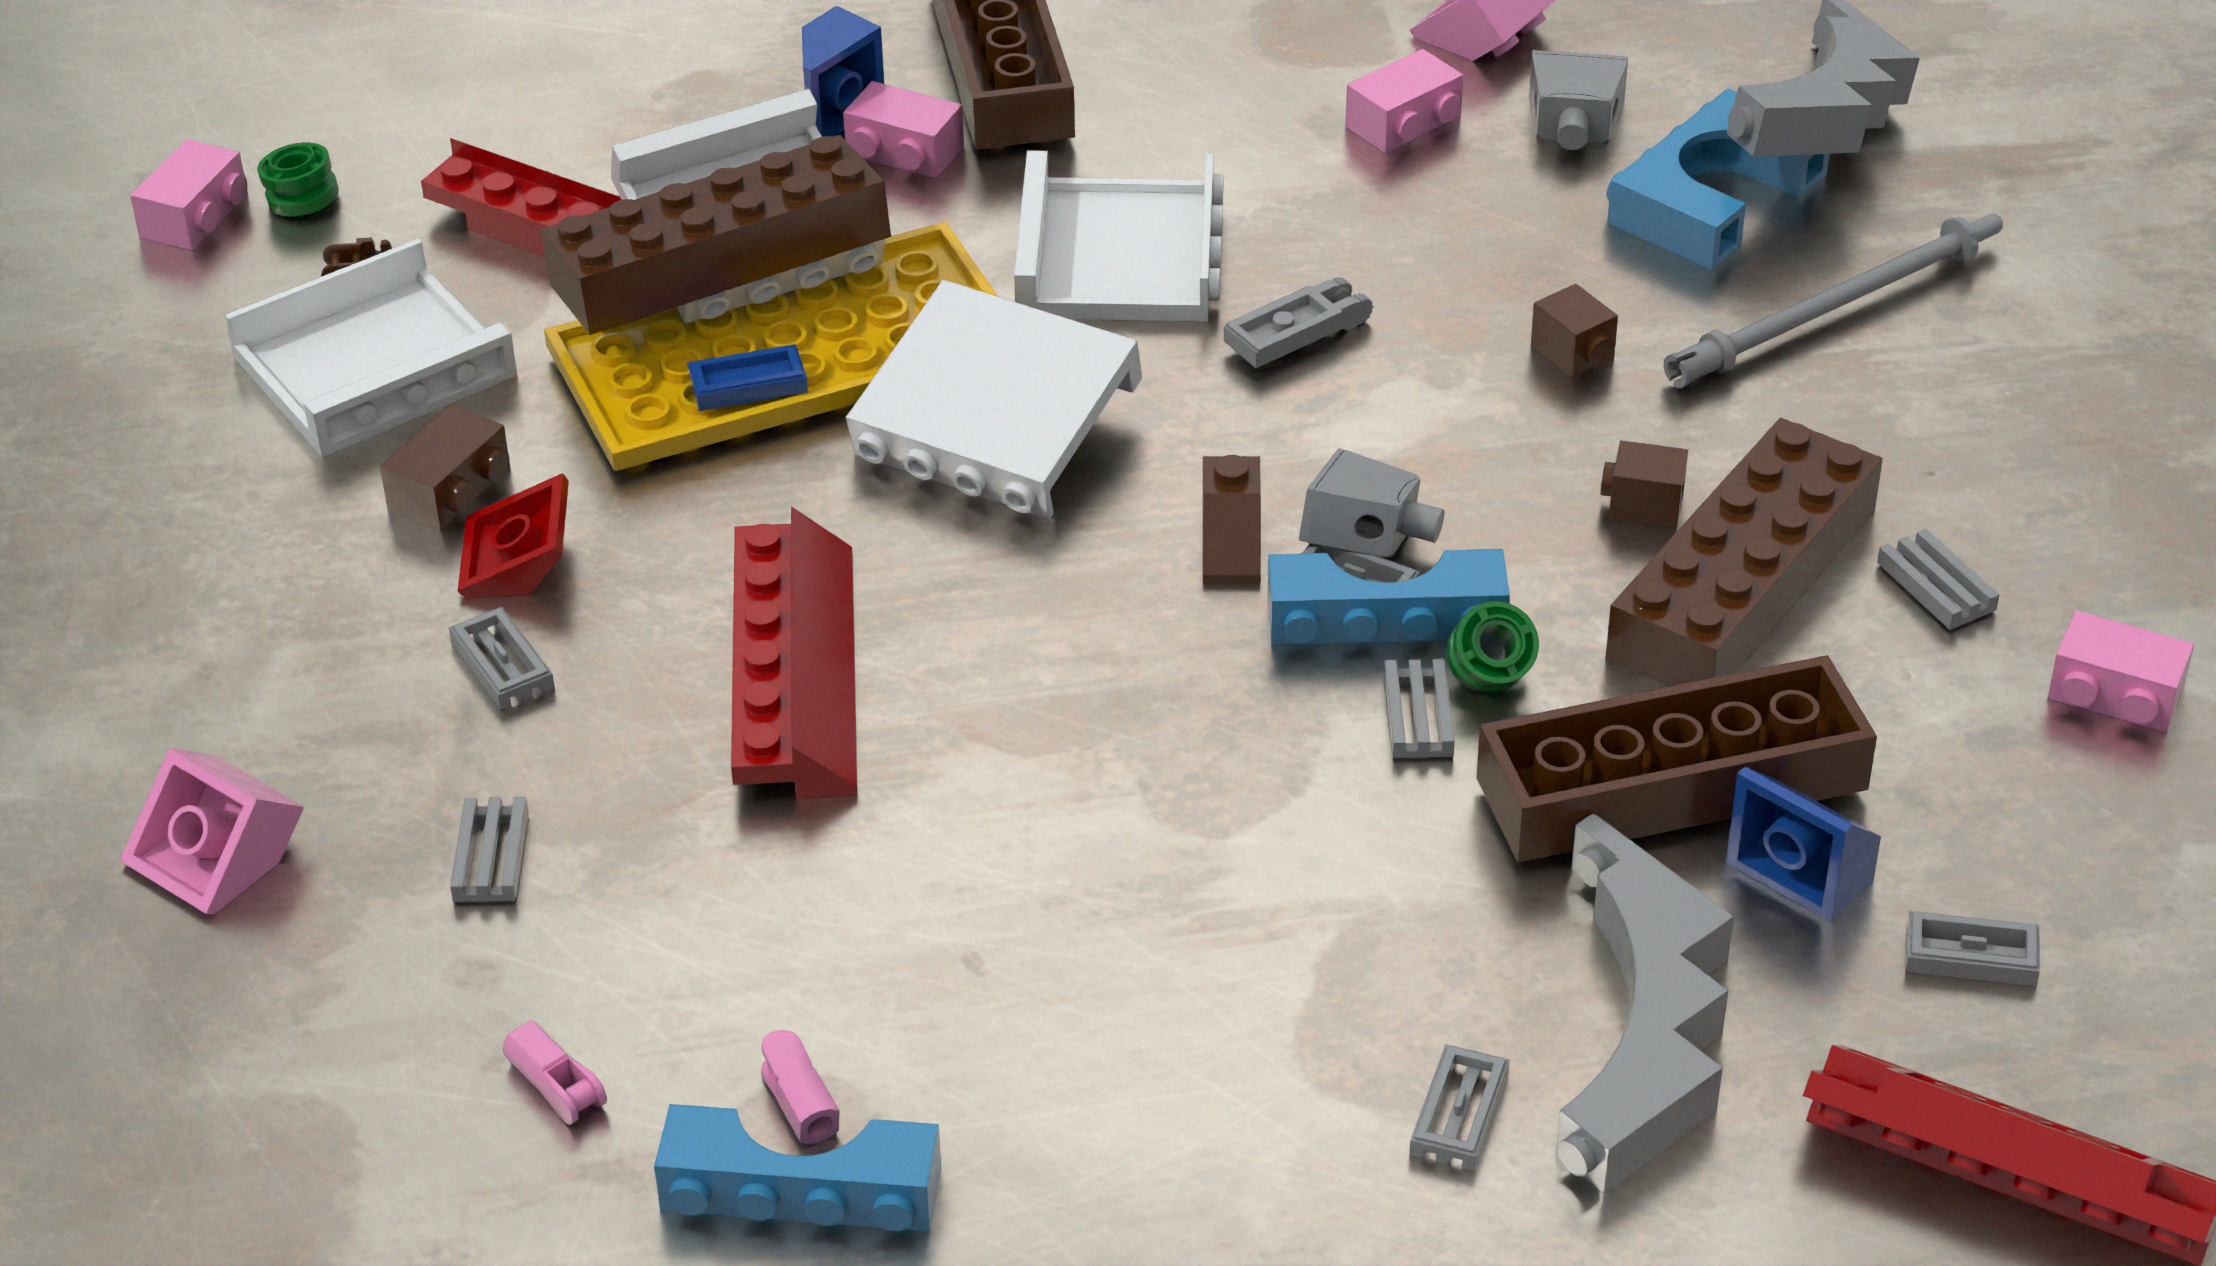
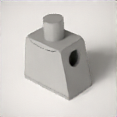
M1532 50L1529 99L1536 136L1541 139L1557 140L1563 148L1568 150H1578L1587 142L1605 143L1609 141L1625 101L1628 57Z
M1338 448L1307 488L1299 541L1374 556L1391 557L1406 536L1436 543L1442 529L1445 511L1444 509L1417 502L1421 481L1416 474Z

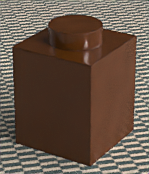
M1575 283L1534 302L1531 346L1571 378H1574L1614 359L1618 315Z
M1620 440L1616 463L1605 461L1600 495L1611 497L1609 520L1677 529L1684 494L1689 449Z

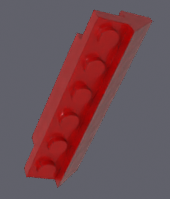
M450 138L452 155L421 180L423 198L465 212L468 230L545 257L540 229L556 225L562 219L569 216H584L609 208L613 203L622 200L620 196Z
M791 506V524L734 526L733 785L795 782L796 799L858 796L852 546Z
M1831 1045L1823 1070H1811L1803 1093L1804 1097L1812 1099L1806 1118L1807 1122L2193 1265L2201 1266L2216 1231V1180L1844 1045Z

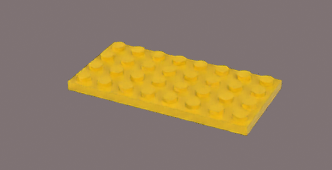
M945 221L886 238L883 262L875 265L868 271L862 273L852 272L826 280L814 288H800L777 295L765 303H751L731 309L713 319L702 318L685 324L675 307L592 335L588 334L578 320L544 329L547 349L613 470L618 471L629 467L641 466L646 462L682 452H691L700 447L728 439L744 437L750 433L778 425L794 423L803 418L835 409L848 408L856 404L942 280L997 297L999 296ZM796 344L807 376L808 393L704 411L698 410L689 380L687 363Z

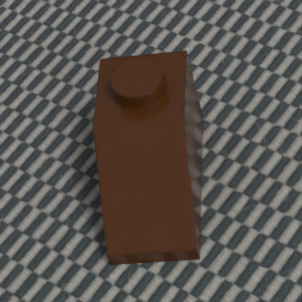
M1203 456V584H1261L1260 456Z

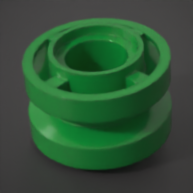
M301 142L286 145L267 154L258 164L257 172L262 186L266 188L265 197L268 206L275 214L281 216L310 214L329 205L339 193L336 176L331 171L332 163L329 153L320 144Z
M1485 602L1472 608L1452 630L1446 648L1447 661L1453 675L1465 687L1483 694L1500 693L1513 687L1532 668L1539 652V638L1532 620L1521 609L1506 602ZM1491 636L1499 640L1504 647L1505 658L1496 660L1488 657L1480 646V637Z

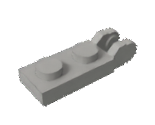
M1338 276L1331 281L1327 280L1314 287L1309 285L1227 322L1224 326V342L1255 368H1258L1342 328L1350 331L1356 328L1357 325L1361 326L1363 322L1370 318V314L1373 313V302L1365 294L1361 293L1354 294L1351 297L1352 285L1343 277L1340 278Z

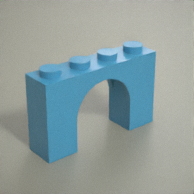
M1727 88L1710 103H1705L1696 114L1682 125H1677L1668 136L1653 148L1645 150L1641 157L1625 170L1613 176L1606 192V197L1609 200L1607 223L1709 270H1713L1741 247L1746 203L1701 184L1692 178L1708 173H1735L1751 177L1800 198L1827 175L1829 154L1751 156L1727 135L1728 117L1734 106L1737 94L1736 91Z

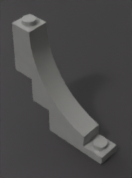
M1823 0L1819 16L1814 24L1812 43L1819 48L1815 62L1817 69L1781 82L1738 86L1734 106L1728 117L1727 135L1753 157L1857 153L1860 151L1865 129L1884 128L1889 106L1908 103L1920 57L1846 0Z
M1593 813L1576 824L1572 870L1586 884L1596 887L1593 920L1609 942L1621 967L1628 990L1630 1018L1617 1049L1603 1070L1584 1091L1560 1109L1556 1155L1571 1173L1584 1177L1605 1194L1717 1112L1723 1067L1701 1050L1723 1035L1728 990L1711 978L1709 974L1728 961L1734 916Z

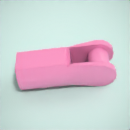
M530 1020L507 1034L503 1045L505 1057L544 1096L566 1124L571 1125L579 1119L578 1112L591 1104L599 1108L607 1103L606 1092L597 1076L572 1058L538 1023Z
M777 1030L767 1034L762 1041V1053L766 1059L761 1068L762 1078L777 1098L778 1104L801 1143L813 1144L830 1138L839 1131L840 1111L818 1072L812 1067V1062L801 1039L795 1033L787 1030Z

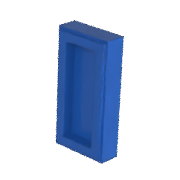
M796 344L687 363L689 380L699 411L808 393L807 376Z

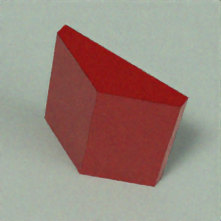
M563 473L466 516L457 589L464 599L529 596L560 559L563 551L569 480Z

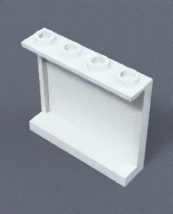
M806 89L612 145L611 180L622 200H635L660 192L662 188L670 184H686L708 177L714 171L721 168H736L758 161L768 153L787 152L809 145L814 139L822 137L815 125L817 102L811 91ZM885 239L676 308L685 324L702 318L713 319L728 310L751 303H765L777 295L800 288H814L826 280L852 272L862 273L883 262Z
M1027 151L1014 271L1015 302L1067 319L1208 322L1209 300H1219L1224 192V174H1214V153H1206L1205 180L1052 178L1048 176V151Z
M419 238L225 315L234 359L321 457H325L517 376L511 332L501 322L484 328L427 270L423 243Z
M942 280L846 416L854 454L861 456L868 462L875 464L883 463L907 471L916 478L922 480L930 479L957 488L966 495L981 496L1005 504L1017 512H1029L1050 520L1054 514L1050 490L1116 389L1133 393L1142 379L1137 340Z

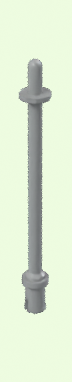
M1996 214L1987 215L1970 224L1962 217L1949 218L1941 226V237L1732 334L1726 335L1719 330H1713L1702 335L1699 343L1678 353L1666 356L1663 364L1664 372L1669 381L1674 380L1673 385L1677 388L1685 387L1690 382L1712 372L1716 374L1725 373L1733 369L1736 355L1948 256L1959 263L1973 260L1978 254V242L1998 234L2003 228V221Z

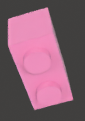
M1425 49L1418 50L1347 84L1345 127L1386 154L1461 117L1463 74Z
M871 81L843 112L845 141L863 159L937 179L964 147L962 104Z
M186 139L130 194L139 237L193 251L248 195V182L244 175L240 152Z
M2075 610L2056 654L2047 699L2167 733L2185 687L2195 643Z

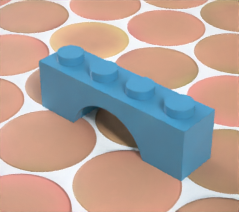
M1503 549L1444 550L1437 564L1425 574L1410 580L1391 583L1373 582L1352 576L1338 567L1327 553L1268 554L1267 600L1271 645L1448 641L1454 627L1475 606L1491 601L1510 602ZM1491 636L1480 637V640H1497Z
M669 1104L654 1164L660 1211L679 1212L685 1215L708 1214L746 1217L758 1221L772 1219L811 1222L823 1226L837 1224L883 1228L890 1231L914 1230L930 1232L942 1169L939 1124L871 1119L854 1139L837 1149L816 1155L793 1156L769 1150L754 1141L743 1128L737 1109Z

